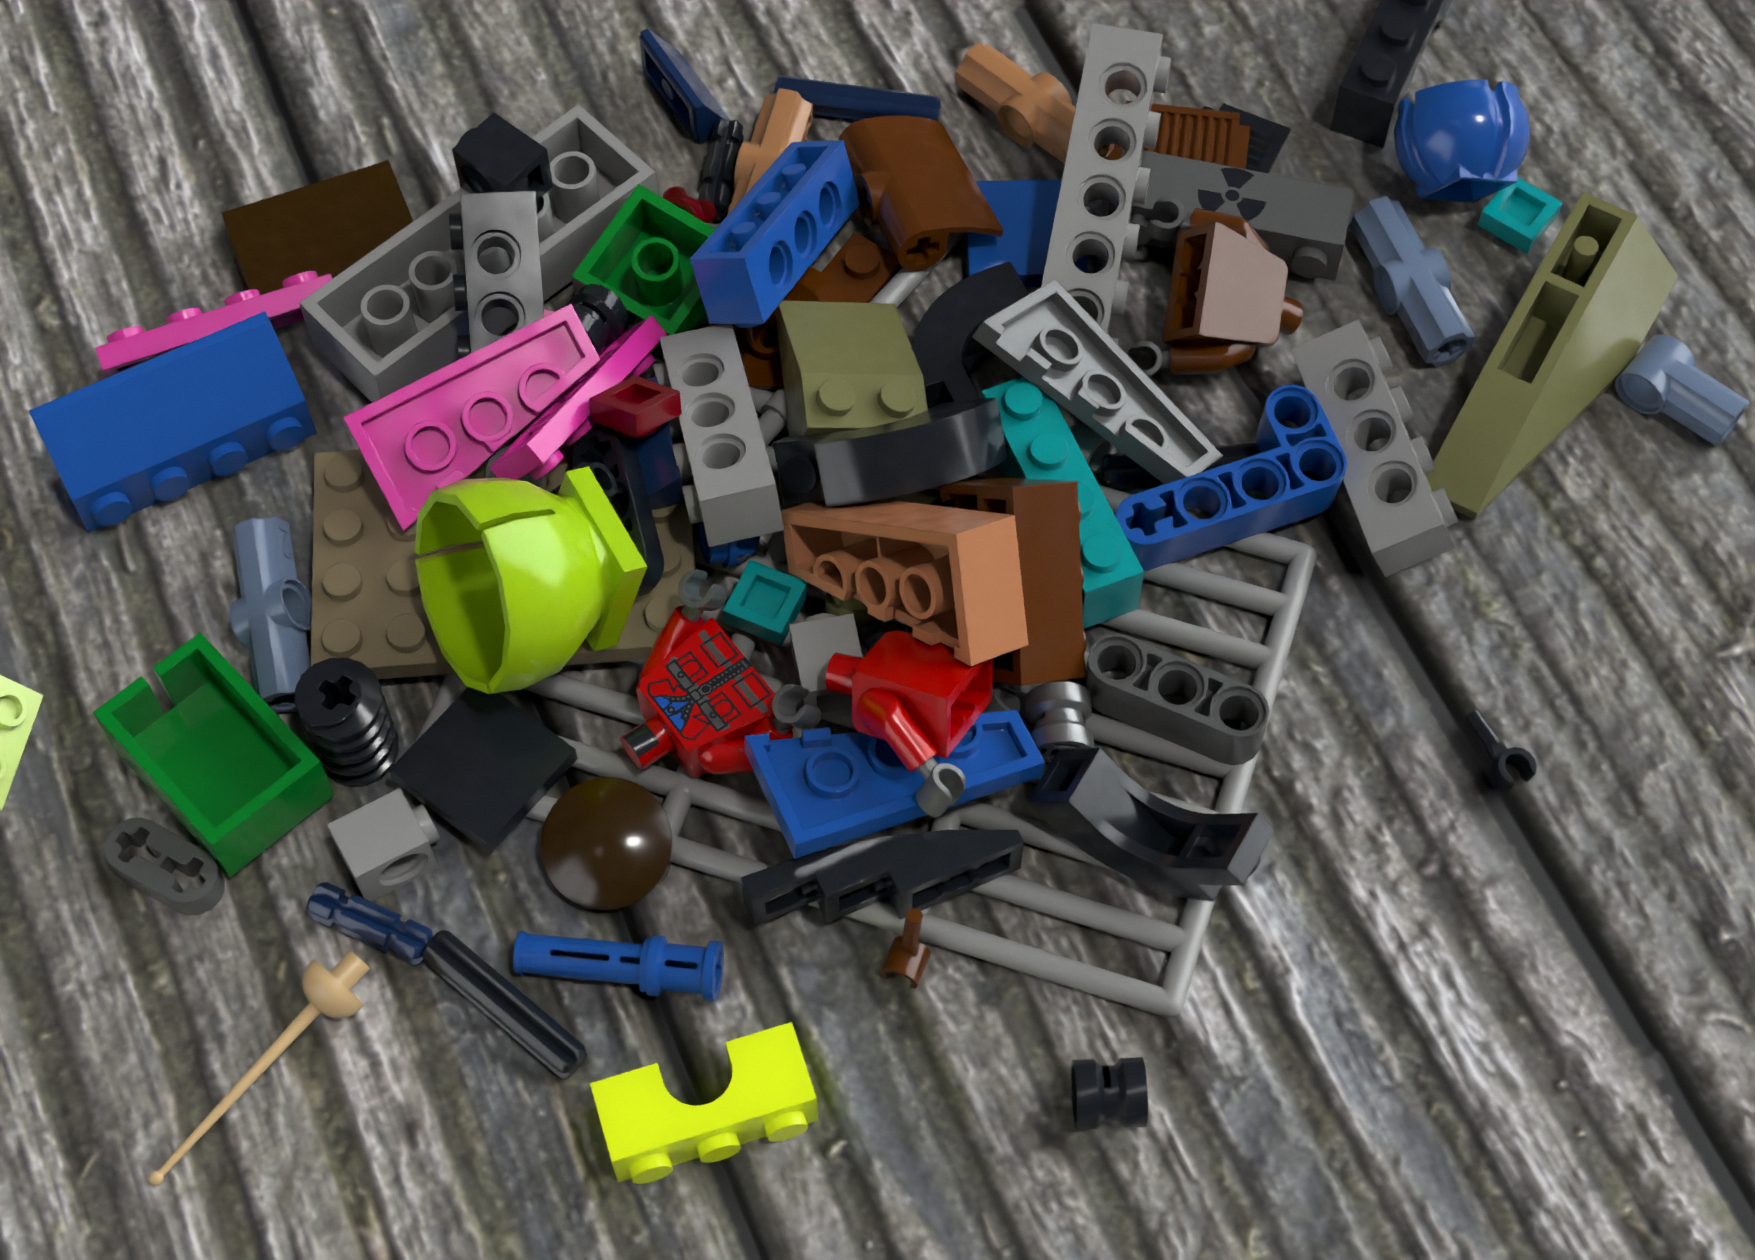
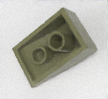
M781 301L776 307L775 314L789 437L869 428L903 420L928 410L923 374L895 304Z

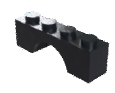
M1381 0L1340 85L1330 130L1384 149L1397 120V106L1402 99L1406 98L1429 37L1435 27L1440 29L1453 0Z

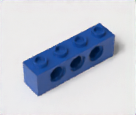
M844 140L791 142L690 258L709 324H735L740 328H750L764 324L859 206L860 200Z

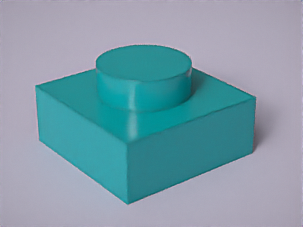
M1517 177V183L1498 191L1482 210L1478 226L1528 254L1558 217L1563 202Z
M749 560L723 609L724 623L782 646L790 631L789 624L794 623L809 595L808 582Z

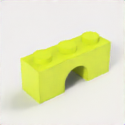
M789 1022L725 1042L732 1078L726 1091L718 1099L708 1104L688 1105L672 1097L663 1083L658 1063L590 1083L618 1183L628 1179H632V1182L635 1184L653 1182L669 1175L673 1171V1165L699 1157L700 1161L704 1163L721 1161L738 1153L741 1149V1144L767 1137L771 1142L785 1141L804 1133L808 1129L809 1123L818 1121L817 1098L793 1023Z

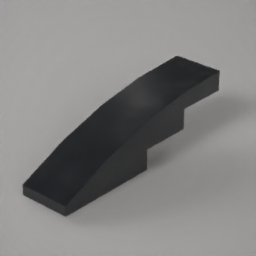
M940 830L879 837L821 850L741 877L744 905L754 926H757L817 901L826 922L829 923L889 897L901 920L906 917V912L910 909L915 908L922 911L1020 869L1024 840L1018 830Z

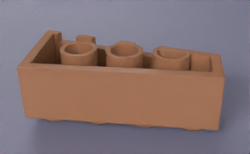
M887 499L826 507L825 501L811 502L781 511L788 573L843 601L855 598L863 602L868 607V614L883 622L896 619L912 627V636L930 646L941 642L953 648L954 658L969 666L1029 645L1015 515Z

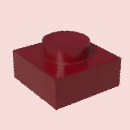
M632 376L589 398L592 421L618 430L620 434L626 437L638 438L651 435L657 430L658 426L682 414L680 391L637 376Z

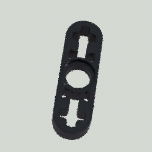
M605 426L594 427L578 440L572 456L573 468L580 463L591 464L592 462H599L604 464L615 477L617 491L612 496L611 505L617 499L624 496L627 497L628 507L621 522L648 566L636 597L644 596L652 591L660 581L664 571V557L637 451L630 440Z

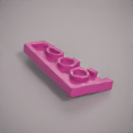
M569 304L343 417L401 529L405 533L417 522L418 512L432 491L459 480L467 479L497 451L503 448L600 363L601 359L572 304Z

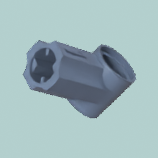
M1659 334L1652 336L1616 378L1615 387L1618 395L1629 407L1640 413L1652 415L1662 411L1716 447L1719 444L1721 445L1742 417L1750 402L1696 368L1692 352L1680 340L1670 335Z

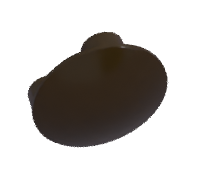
M616 777L590 779L569 789L551 808L542 829L541 857L545 871L553 885L561 894L574 903L596 910H614L627 907L644 898L667 877L672 852L670 822L659 801L642 786Z

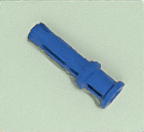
M520 931L516 938L513 954V968L517 975L534 974L575 978L578 980L638 984L641 992H646L647 996L658 997L663 990L702 994L704 1001L716 1002L719 997L724 966L722 941H710L707 947L671 944L667 942L665 936L658 935L646 938L644 944L590 938L529 934L528 932Z

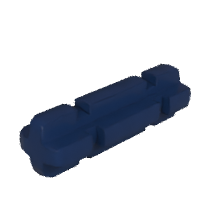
M322 882L316 886L306 906L312 919L329 927L337 924L341 927L340 932L384 952L392 949L396 951L395 957L413 965H419L425 961L422 950L425 944L433 937L429 927L411 919L404 923V921L400 920V914L355 894L349 898L345 895L346 890L331 883Z

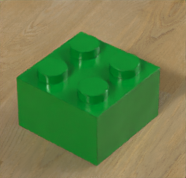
M638 184L572 274L571 279L574 292L576 294L583 286L589 284L602 285L612 290L627 309L629 321L628 327L624 332L650 315L655 318L667 333L665 336L703 328L708 322V317L690 258L714 232L715 228ZM659 342L652 351L663 357L661 343Z

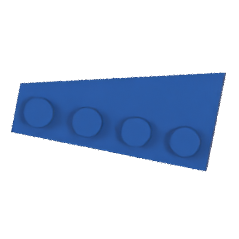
M1017 710L981 713L947 758L933 756L938 764L949 763L962 770L965 775V790L953 806L1042 777L1045 765L1044 759ZM830 727L802 730L800 738L770 740L769 733L745 735V754L794 859L928 815L920 808L916 800V792L925 779L917 769L909 772L889 744L883 739L861 732L831 734Z

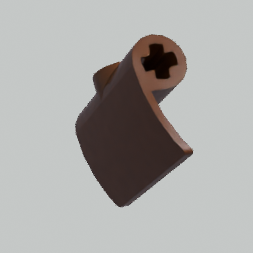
M915 116L866 118L853 122L839 136V140H844L860 200L858 206L860 214L867 225L880 224L883 235L898 263L904 269L922 271L939 262L946 252L949 233L974 232L1003 237L1001 224L943 124L939 121Z

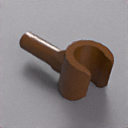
M915 908L906 912L903 935L894 938L880 971L881 975L886 979L889 978L891 972L906 977L911 982L910 988L913 989L917 988L931 955L930 950L920 943L919 935L923 914Z

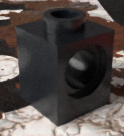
M494 112L478 127L465 132L458 144L452 149L460 187L468 193L536 191L537 202L553 187L547 148Z

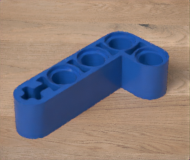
M1293 384L1284 385L1272 391L1266 400L1256 433V441L1261 453L1133 494L1122 501L1117 508L1115 517L1144 571L1320 514L1329 509L1335 500L1346 473L1347 460L1344 450L1319 400L1313 392L1305 387ZM1277 420L1292 421L1299 428H1287ZM1302 472H1316L1317 474L1321 475L1325 481L1311 480L1307 478ZM1257 490L1265 494L1268 499L1256 500L1248 496L1244 491ZM1192 508L1201 509L1207 512L1211 518H1194L1186 510Z

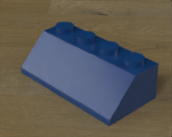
M265 311L29 410L33 422L88 533L103 526L118 524L127 519L129 515L158 502L176 499L187 492L188 489L220 475L225 476L236 473L250 462L276 451L291 449L297 446L303 439L317 434L306 400Z

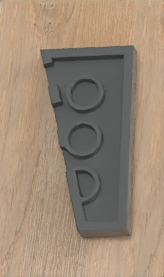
M1056 279L984 320L972 336L1163 484L1210 470L1223 457L1217 448Z

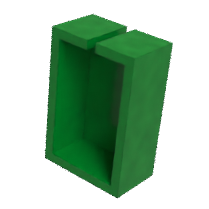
M200 632L152 668L170 703L173 705L171 710L167 713L163 712L150 685L141 676L96 709L93 714L117 753L201 847L215 859L218 866L230 878L335 796L321 761Z

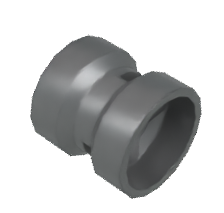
M1051 682L1032 688L1026 694V716L1034 724V731L1030 735L1045 761L1044 768L1049 766L1058 750L1094 748L1093 733L1086 727L1085 722L1091 716V695L1089 690L1080 684Z

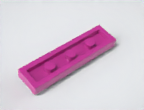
M316 271L302 272L282 281L284 288L260 295L258 289L238 292L224 300L225 307L202 313L201 308L198 307L184 309L166 317L167 325L145 332L142 326H132L115 331L107 336V344L95 347L101 367L107 377H110L264 311L274 329L302 321L304 316L299 302L332 280L331 273L318 277Z
M650 315L622 333L605 348L599 356L601 359L600 363L539 415L489 467L497 478L505 477L518 480L529 474L536 481L552 470L563 459L564 456L558 448L562 444L568 447L575 443L595 425V422L589 416L591 414L589 398L621 383L624 379L639 376L655 361L650 351L660 342L659 337H664L667 334L655 318Z

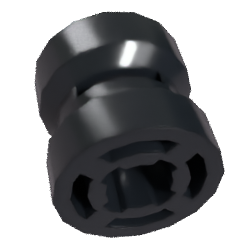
M589 284L583 286L569 301L599 356L605 350V345L614 342L628 327L629 317L623 302L612 290L602 285Z
M1143 1057L1120 1058L1115 1065H1100L1094 1059H1072L1071 1095L1076 1130L1098 1129L1106 1121H1118L1125 1128L1147 1126L1148 1090Z

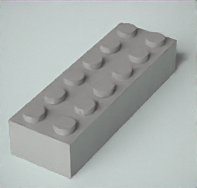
M579 104L531 137L547 148L553 187L536 202L543 302L572 281V274L638 184L658 195L655 171ZM463 188L455 191L299 302L312 344L372 403L459 360L457 336L469 335L468 311L455 312L453 274H465L463 250H451L449 213L461 212L460 194H469ZM500 247L487 248L478 257L480 266L492 274L506 272L514 262L510 253ZM502 307L489 310L482 318V324L485 329L497 336L517 322L516 316L510 310Z

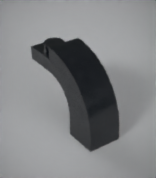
M1010 261L982 270L959 281L940 295L922 317L915 332L912 349L923 374L928 410L941 403L980 399L969 377L978 366L996 355L972 336L984 320L1029 295Z
M997 397L941 403L915 416L879 426L842 432L785 437L772 443L785 505L825 501L826 507L906 495L968 478L1008 459Z
M1101 748L1058 750L1027 800V803L1063 837L1111 869L1152 888L1201 901H1214L1223 885L1244 886L1248 877L1257 869L1261 860V854L1274 832V829L1259 813L1205 814L1189 811L1170 804L1145 790L1132 780Z

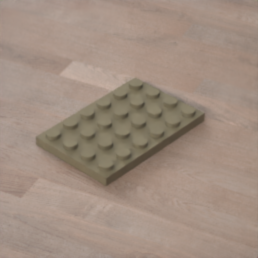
M683 438L672 440L673 444L683 442ZM578 440L568 447L562 444L558 448L564 457L552 470L545 474L546 491L550 492L561 485L565 472L573 469L572 456ZM360 450L315 453L311 666L328 658L347 657L365 664L375 673L377 679L456 674L441 653L423 607L415 559L447 549L480 544L483 541L447 546L422 555L415 553L417 522L405 533L403 532ZM489 460L467 479L485 478ZM690 480L682 481V485H691ZM617 499L612 504V507L621 520L624 515L620 500ZM685 502L651 509L664 557V571L660 581L652 591L644 596L635 598L617 646L594 652L585 638L566 665L643 660L648 658L657 637L675 607L685 605L678 593V585L682 576L686 572L695 569L693 524H690Z

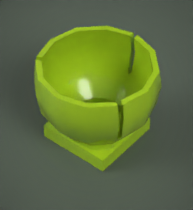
M589 466L566 471L558 495H554L527 481L505 477L462 479L432 491L418 512L415 553L422 555L447 546L483 541L480 544L447 549L415 559L423 607L441 653L466 686L486 694L525 689L560 672L585 638L594 652L617 646L648 566Z

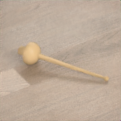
M351 950L330 972L313 959L306 967L302 978L303 990L310 1003L158 1171H153L149 1175V1182L154 1186L162 1184L164 1175L320 1013L332 1018H347L356 1014L364 1004L350 990L368 972L369 966Z

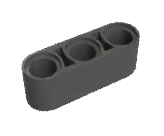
M1119 633L1105 635L1097 639L1089 650L1084 687L1090 692L1091 707L1099 712L1224 764H1244L1253 759L1260 750L1270 710L1266 698L1254 687L1128 635ZM1115 669L1122 671L1128 677L1115 680L1106 677L1102 672ZM1166 694L1180 695L1188 703L1182 705L1170 704L1162 696ZM1223 720H1241L1247 724L1249 729L1240 731L1231 729L1223 723Z

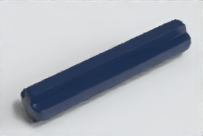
M789 76L778 77L773 94L776 93L779 88L797 91L804 100L813 104L814 115L851 120L881 116H915L939 121L941 113L940 98L933 95Z

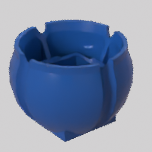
M1488 79L1455 81L1431 86L1415 92L1414 104L1409 98H1404L1397 106L1398 116L1393 131L1395 153L1401 169L1411 182L1416 185L1417 198L1474 203L1518 182L1517 171L1527 154L1530 125L1528 112L1520 98L1519 89L1515 85L1501 81L1497 83L1494 90H1490Z

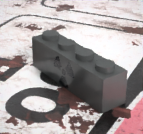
M1123 148L1120 158L1125 156L1127 153ZM1143 150L1140 167L1150 168L1151 172L1145 205L1133 203L1130 223L1140 225L1137 245L1145 244L1176 250L1178 233L1172 239L1162 241L1151 237L1147 232L1150 220H1159L1163 223L1174 222L1170 215L1153 211L1154 204L1159 198L1173 196L1183 204L1185 212L1193 213L1195 208L1240 216L1246 219L1268 246V251L1285 261L1288 272L1296 273L1306 278L1319 277L1336 280L1345 244L1354 189ZM1109 202L1108 215L1117 209L1111 202Z

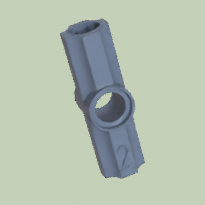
M1388 196L1369 201L1363 209L1353 214L1350 228L1373 268L1374 289L1381 307L1389 315L1398 313L1425 363H1432L1436 367L1455 362L1459 356L1472 349L1475 336L1450 293L1451 279L1444 257L1434 247L1425 249L1399 201H1392Z
M277 517L265 519L250 518L235 525L236 533L232 536L241 598L234 601L230 607V622L237 639L250 652L254 686L257 694L275 713L296 712L298 709L295 705V688L301 675L311 666L306 632L311 630L312 596L306 586L297 579L289 522Z

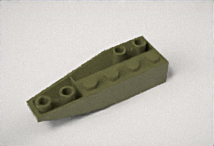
M1585 192L1581 193L1507 323L1434 460L1436 470L1426 475L1432 492L1444 487L1453 510L1475 520L1616 381V378L1636 356L1678 278L1677 273L1638 215Z

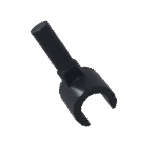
M1479 710L1472 711L1466 716L1467 722L1493 761L1489 768L1488 777L1495 789L1508 791L1514 785L1511 775L1506 771L1505 764L1514 766L1519 771L1520 777L1526 782L1534 777L1537 764L1530 752L1519 747L1507 748L1504 742L1499 740Z

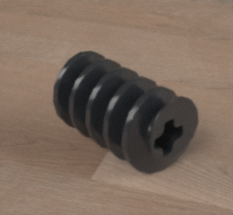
M347 657L328 658L313 664L301 675L295 688V705L326 775L335 783L348 787L367 786L383 778L394 765L398 756L399 736L375 673L362 662Z

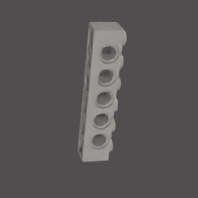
M1092 23L1041 287L1056 279L1109 335L1112 316L1124 317L1130 281L1119 280L1123 259L1133 261L1135 259L1140 225L1130 223L1133 203L1145 205L1151 169L1140 167L1144 147L1153 149L1156 147L1161 113L1152 112L1151 107L1154 92L1166 93L1172 58L1161 56L1163 34ZM1125 89L1134 93L1137 98L1128 104H1117L1111 101L1108 95L1115 90ZM1116 144L1121 146L1127 153L1120 159L1107 160L1098 155L1096 151L1104 145ZM1104 199L1113 203L1117 209L1108 216L1099 217L1089 213L1085 207L1094 200ZM1085 255H1095L1100 257L1106 263V266L1097 273L1089 274L1080 271L1074 263ZM1111 337L1117 344H1119V338Z

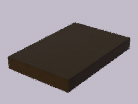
M389 160L221 213L249 290L258 289L260 295L284 288L282 281L302 272L316 271L318 277L331 273L333 279L413 222Z

